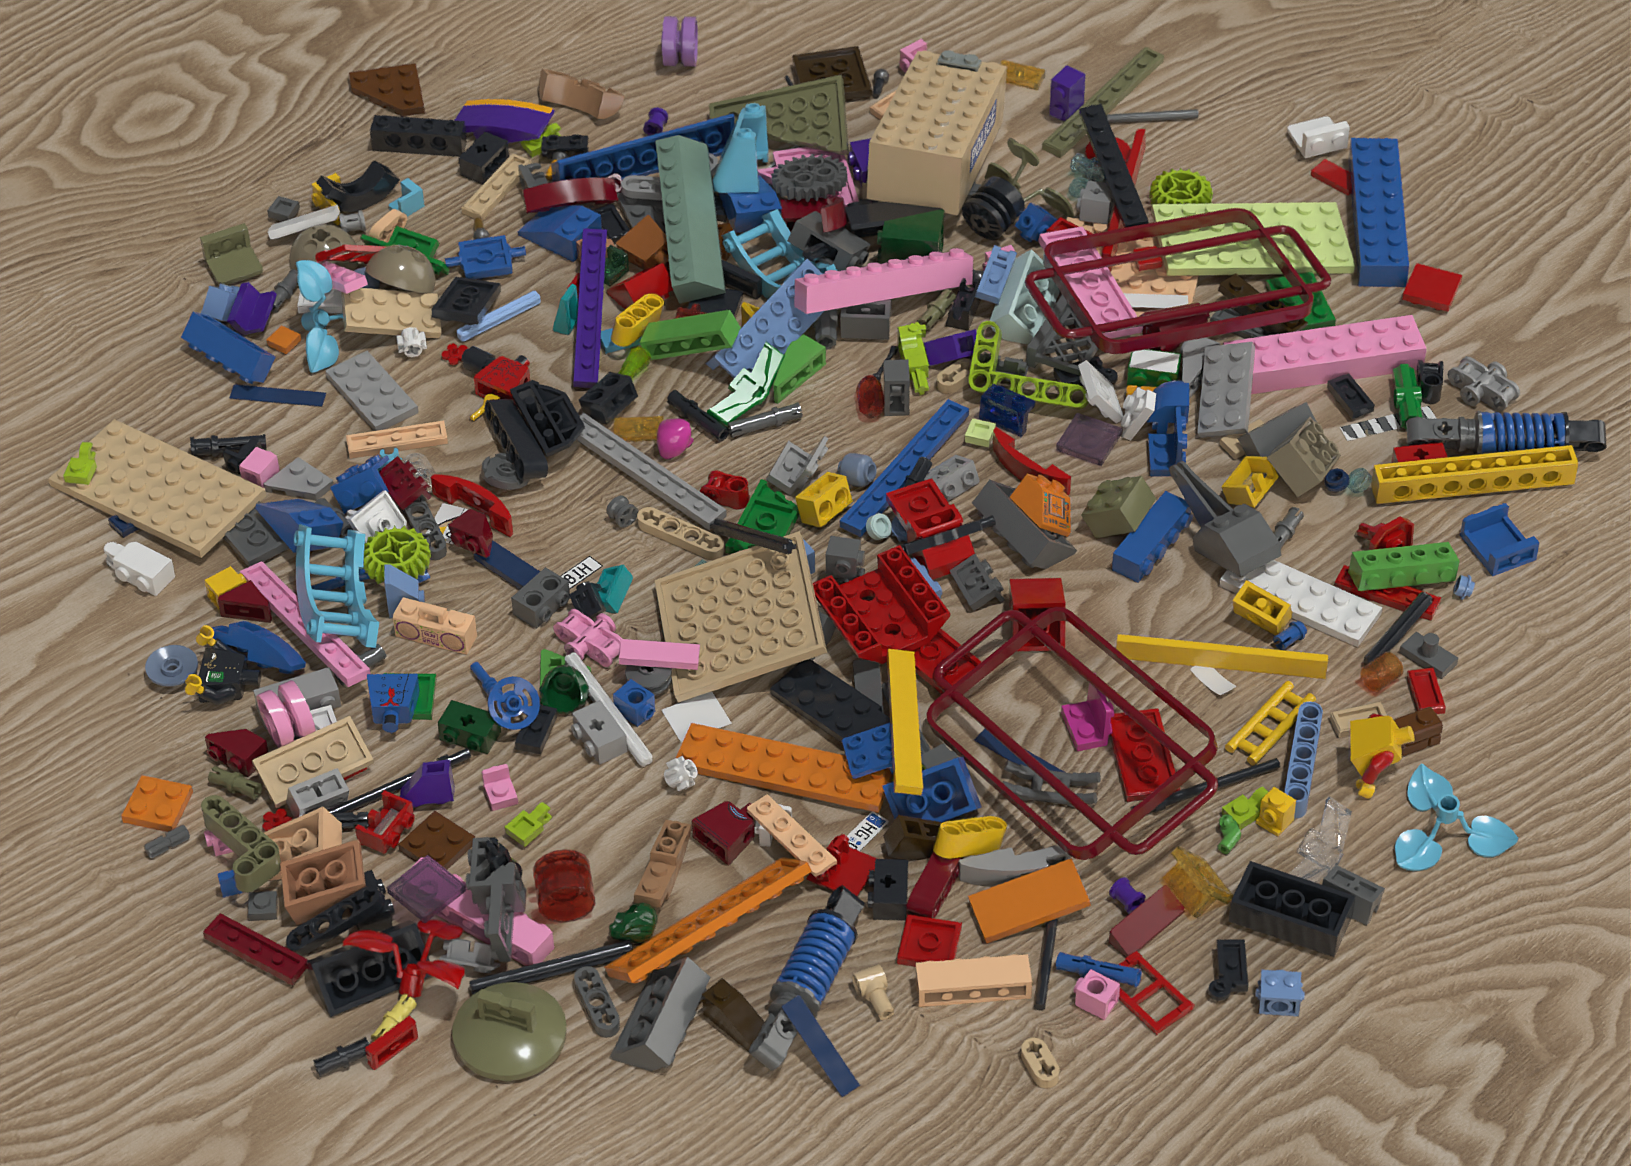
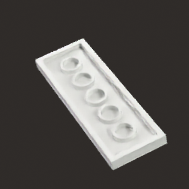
M1275 560L1242 577L1227 570L1220 579V587L1236 594L1246 580L1291 604L1292 619L1301 621L1310 627L1355 647L1360 645L1382 614V607Z

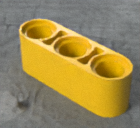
M646 294L616 317L613 326L612 342L618 346L625 347L643 336L648 323L659 321L664 305L663 299L656 294Z
M995 816L943 822L940 824L933 851L944 858H958L993 852L1001 848L1007 823Z

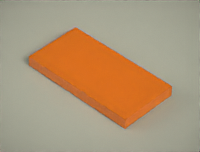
M1072 858L968 896L986 944L1091 906Z

